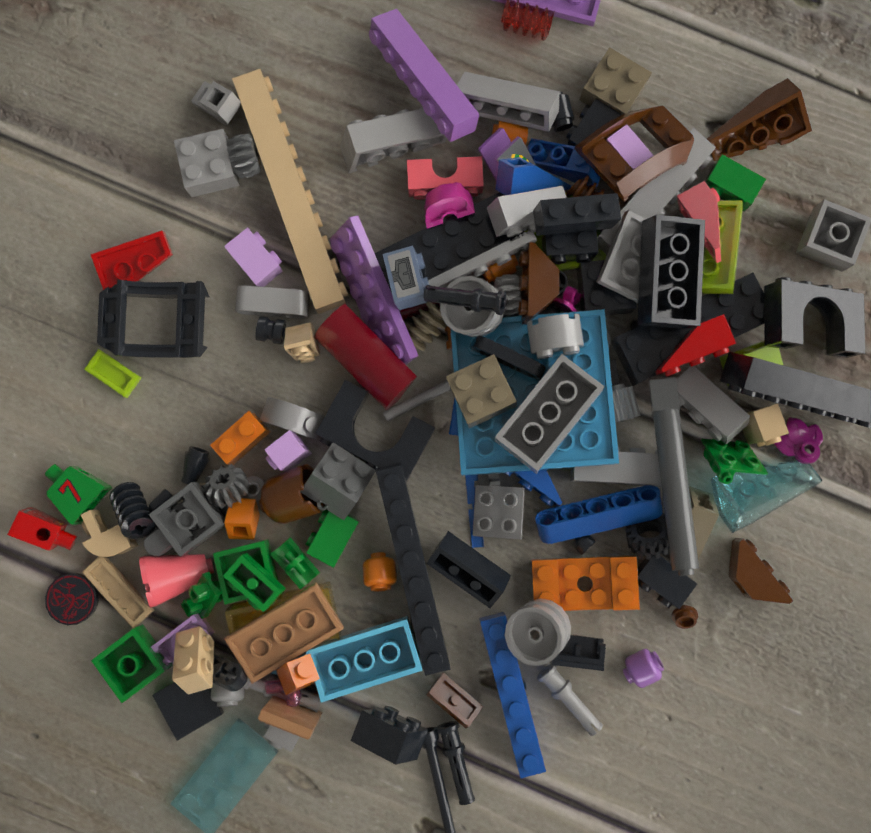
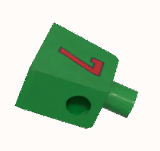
M54 464L45 472V476L54 483L48 489L46 495L71 525L82 524L81 514L94 510L113 488L78 466H69L63 471L58 465Z

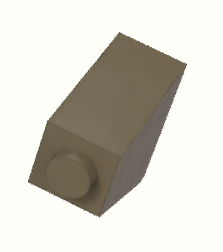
M689 486L699 559L717 521L719 512L713 494Z

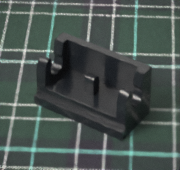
M570 635L565 648L550 663L555 666L604 671L606 644H603V638Z

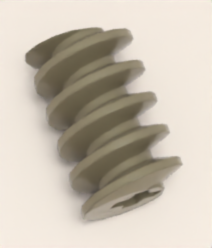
M431 302L426 303L428 311L418 310L422 316L420 319L415 316L411 317L415 324L414 326L405 324L418 355L417 349L426 350L424 341L429 344L433 342L431 334L435 336L440 335L438 327L443 329L447 327L441 316L440 307Z

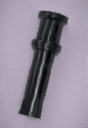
M426 285L423 294L425 302L470 307L475 312L486 310L502 315L506 307V292L502 290L495 293L484 291L483 288L468 291Z
M457 721L445 722L436 727L437 732L441 734L444 746L442 752L449 760L459 805H468L475 801V796L473 795L463 756L465 745L461 742L458 732L460 725Z

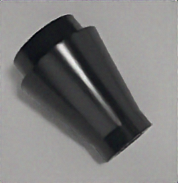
M194 446L189 447V450L185 452L181 482L188 485L191 482L198 481L210 460L207 450Z

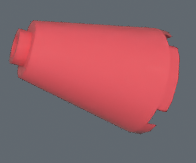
M191 554L181 557L179 555H148L139 557L142 581L145 584V594L150 608L156 607L188 591L192 585L198 583L203 573H214L211 558L206 559L205 554Z

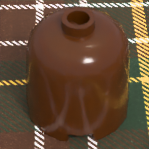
M304 464L266 480L261 488V499L259 500L262 512L266 513L272 521L279 524H286L320 513L317 503L300 492L303 490L314 469L308 464Z

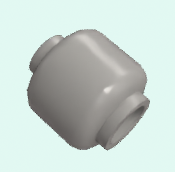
M227 673L226 675L229 679H235L237 677L232 676L229 673ZM214 683L212 684L211 700L217 702L219 707L238 706V701L244 699L245 689L243 687L238 691H229Z

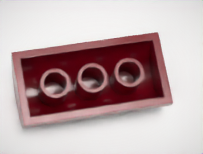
M346 304L335 310L315 333L314 338L385 410H388L398 402L417 377Z

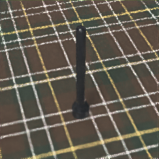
M436 727L426 728L428 732L422 747L426 749L445 833H456L436 750L439 735Z

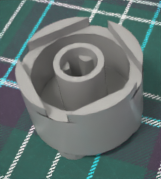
M569 314L538 318L539 323L536 325H532V320L527 322L531 354H537V359L553 357V352L563 351V355L577 354L580 351V347L584 346L579 314H574V319H569Z

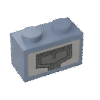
M413 246L383 254L394 303L397 308L402 310L427 303L424 301L423 294L426 285L430 284L428 278H423L421 269L425 268L422 254H417Z

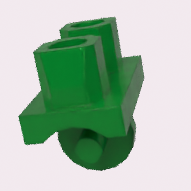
M291 537L270 554L300 590L320 574V571Z
M210 572L203 573L198 583L192 585L188 590L190 598L183 600L181 607L188 617L194 614H199L201 619L208 617L215 604L223 600L219 581H212Z

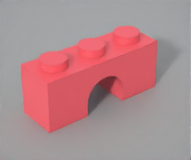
M482 156L457 157V170L452 176L447 178L439 177L435 174L432 168V159L407 160L409 197L423 200L426 199V194L442 184H453L455 182L461 183L472 197L483 193Z

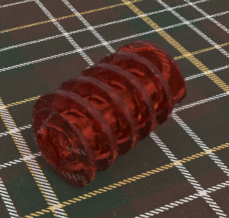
M506 0L501 19L503 30L507 32L512 25L513 33L517 34L519 29L522 28L523 36H526L531 30L533 39L540 32L541 40L545 41L551 29L555 10L549 16L548 7H545L542 13H539L538 5H535L533 10L530 11L528 2L521 9L519 0H516L513 6H510V0Z

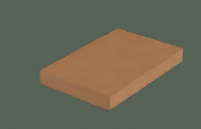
M272 696L262 708L258 719L261 722L308 740L313 734L323 712H315L279 697Z

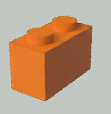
M248 411L210 446L227 465H234L271 431L262 421H259L260 419L254 413Z

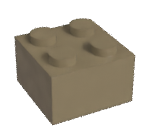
M609 47L584 86L579 100L591 106L594 100L598 99L621 113V115L629 113L652 72Z
M494 354L446 376L447 383L469 428L511 410L517 405V401Z

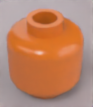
M384 552L372 553L371 558L363 562L364 585L373 592L391 590V586L397 581L395 560L386 557Z

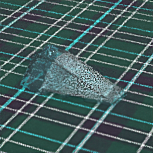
M795 461L764 467L768 472L767 475L735 472L733 481L729 484L721 483L716 475L712 477L711 484L719 516L730 531L734 533L805 493L823 480L810 464Z

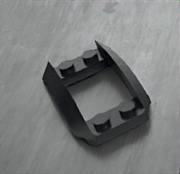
M117 280V284L113 287H107L99 293L97 344L104 349H108L115 356L146 358L201 357L208 348L203 346L205 298H210L202 281L184 283ZM127 297L177 299L175 344H126Z

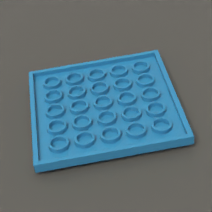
M605 309L537 315L532 320V325L538 324V318L569 314V319H574V314L580 315L584 346L580 347L579 353L564 356L605 386L601 394L540 470L619 464ZM522 316L502 318V322L495 331L484 336L544 365L546 370L543 376L560 355L563 354V351L553 352V357L546 359H537V354H531L527 325L522 324ZM451 329L454 372L487 358L472 348L477 337L467 336ZM499 363L517 401V405L515 408L472 428L468 427L456 402L461 476L532 471L496 443L495 436L540 380L532 379Z

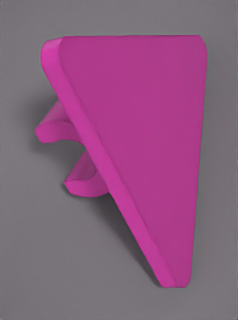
M568 286L564 291L563 299L555 298L552 303H554L556 308L565 313L579 312L574 306L579 303L582 295L577 293V289Z

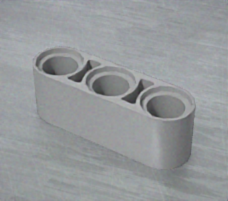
M237 286L235 312L246 315L305 319L308 317L310 293L298 289Z

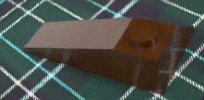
M787 78L761 93L707 138L716 147L711 153L713 161H717L722 154L730 158L742 155L745 151L752 149L763 150L767 149V146L777 143L780 145L788 144L811 132L812 128L801 90Z

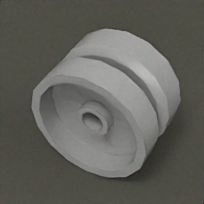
M473 276L459 277L447 286V288L468 291L483 288L487 292H499L490 283ZM440 303L441 316L446 325L455 332L474 338L479 335L486 336L495 331L502 322L504 313L497 315L496 312L486 310L475 312L474 310L470 311V307Z
M541 598L531 600L511 615L506 624L505 639L509 650L517 659L529 665H543L553 660L565 648L570 639L571 624L566 612L555 602Z

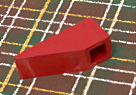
M723 314L700 323L698 327H693L655 371L656 375L665 372L667 377L680 372V366L686 363L693 367L705 362L704 356L713 353L714 358L730 352L728 347L736 344L725 315Z

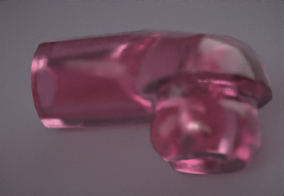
M280 680L265 681L266 694L281 693L286 698L287 705L290 707H296L300 704V699L302 698L301 690L285 695Z

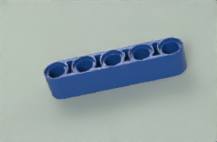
M644 485L542 510L535 517L539 538L543 543L553 544L659 518L663 513L661 494L658 487Z

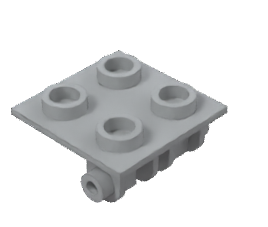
M476 485L473 536L522 540L524 488Z

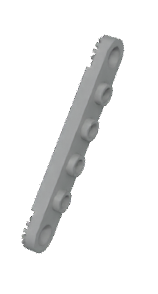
M532 230L524 232L519 237L516 236L512 241L508 240L430 279L429 284L431 286L447 288L451 282L459 277L471 275L478 277L488 271L487 267L495 263L498 266L507 263L512 259L511 255L525 249L529 242L535 243L537 239Z

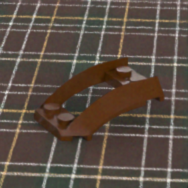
M664 106L635 110L611 120L577 144L574 150L623 201H626L628 196L638 188H643L661 174L680 164L682 166L685 165L694 144V137ZM640 122L665 150L657 153L633 169L609 145L606 139L625 125L630 126Z

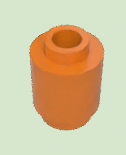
M503 121L493 124L492 135L499 128H503L511 142L518 136L522 138L526 145L528 127Z
M514 254L511 255L512 259L500 266L495 263L487 267L488 271L483 274L486 282L490 283L493 281L495 283L496 277L515 273L516 266L519 265Z

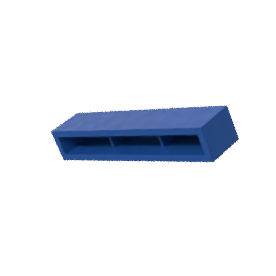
M504 612L481 617L479 620L520 778L544 773L546 769L517 658L509 650L505 639L506 615Z

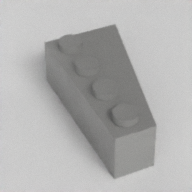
M422 106L418 110L409 111L405 109L397 112L395 115L386 116L382 114L374 117L372 120H354L346 126L340 149L350 174L357 171L356 166L368 163L369 167L378 165V161L384 157L390 156L392 159L402 157L411 148L415 153L445 143L447 137L440 133L437 124L425 113Z

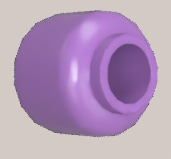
M642 649L626 658V668L623 669V672L630 684L634 682L639 688H644L661 679V671L664 670V667L655 651L650 652L648 649Z

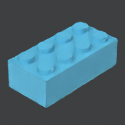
M408 616L319 643L306 651V654L311 655L320 677L315 684L321 703L423 671L421 657Z

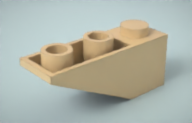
M312 323L288 327L285 331L284 349L296 361L300 360V363L312 362L315 360V356H320L318 342L314 338L315 329Z

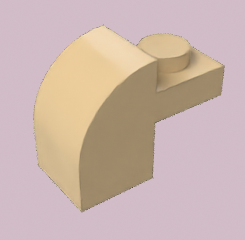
M89 510L81 514L83 519L82 527L86 534L91 536V539L83 542V545L90 553L100 557L121 555L138 546L136 539H129L121 533L119 525L108 529L99 510Z

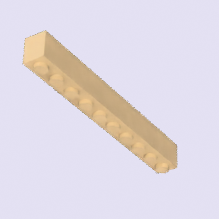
M257 69L232 78L315 310L318 314L340 307L346 304L344 297L348 296L344 282L338 283L336 274L340 273L335 258L331 260L327 251L331 250V246L327 236H321L319 228L323 227L319 213L313 214L311 205L315 204L310 189L306 191L302 182L307 180L302 167H296L294 160L298 156L294 145H288L286 137L290 136L285 121L280 122L278 114L282 112L277 98L272 100L269 93L274 91L269 76L264 77L261 69Z

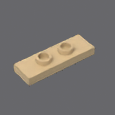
M97 557L82 571L132 629L141 624L155 611L152 607H149L148 602L107 557Z

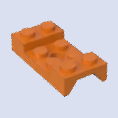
M635 555L532 559L534 600L540 598L551 600L561 606L564 611L640 610L637 557ZM587 576L592 580V587L589 590L583 591L578 588L577 582L580 577Z

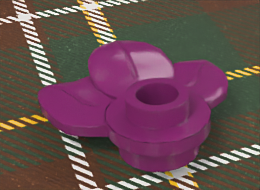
M789 417L786 422L789 433L780 436L782 441L774 443L782 454L795 456L796 460L800 463L812 464L816 462L820 457L819 446L823 441L821 429L817 424L807 427L802 420ZM804 448L809 449L811 454L807 453Z

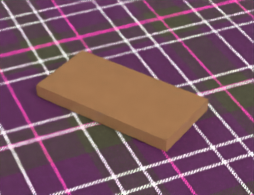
M316 582L229 634L224 640L253 684L285 663L343 630L344 626Z

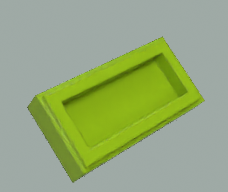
M100 349L96 351L84 368L88 373L125 398L129 397L142 378Z

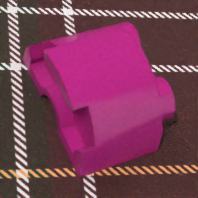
M461 183L442 184L426 194L424 204L426 229L443 224V219L448 214H454L457 218H461L475 213L473 198Z

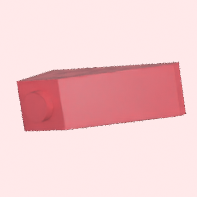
M703 181L677 195L679 210L684 218L705 220L704 246L715 262L719 263L721 261L718 209L720 197L715 188L710 189L706 182Z

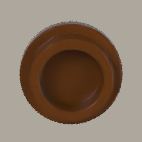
M682 605L680 609L676 608L672 612V620L679 628H692L697 623L698 612L694 607Z

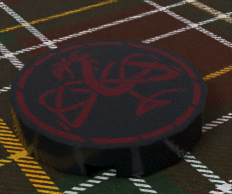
M78 573L65 574L55 579L48 587L45 596V605L50 617L56 622L67 626L77 625L86 621L94 614L99 602L97 588L85 575Z

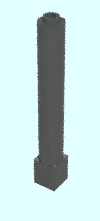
M676 378L649 380L650 402L654 420L672 571L678 572V576L694 575V569H699L679 412Z

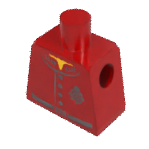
M33 507L18 511L7 534L48 551L57 546L71 550L77 539L76 535L65 531L68 525L66 522ZM46 529L50 531V536L47 534Z

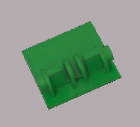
M701 439L705 446L703 456L709 462V466L716 473L721 483H731L735 472L768 474L748 443L744 441H730L725 445L721 440L718 442L715 439Z

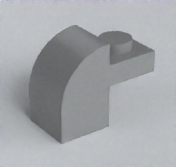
M204 81L191 100L196 107L212 115L218 122L224 125L229 124L241 106L240 100L232 91L214 81L212 84Z
M268 397L259 421L316 440V432L324 416L298 405Z

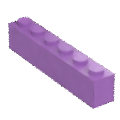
M394 9L371 18L369 37L372 44L378 47L385 61L390 63L395 69L398 78L403 80L408 86L411 95L417 98L423 106L425 113L434 120L440 133L444 134L452 142L474 132L479 113L401 13Z

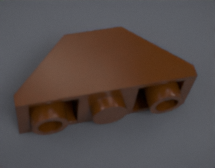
M529 242L525 250L520 252L519 266L522 267V275L519 278L518 287L519 291H522V299L519 301L518 314L522 315V324L527 325L528 321L533 320L559 295V269L533 242Z
M744 538L732 540L729 578L744 597L785 604L793 602V599L788 594L790 593L789 588L781 580L777 581L772 574L774 570L770 564L764 559L761 561L757 556L755 545L750 540H745Z

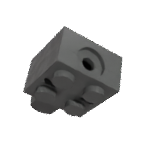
M191 482L149 514L158 528L146 536L144 548L153 556L164 555L172 548L175 549L180 557L188 555L225 527V517L216 505L210 503L200 483Z

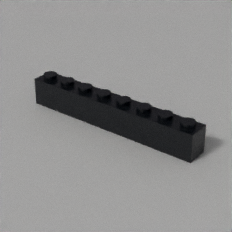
M402 462L377 468L376 475L425 676L451 670Z

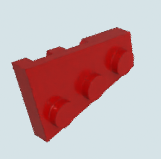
M159 231L90 255L104 290L117 284V280L139 282L173 254L165 232Z

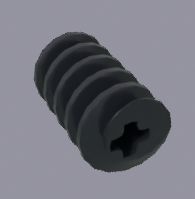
M125 482L116 486L111 491L109 499L121 533L129 539H140L154 531L155 522L149 516V507L143 492L140 490L141 487L134 482Z

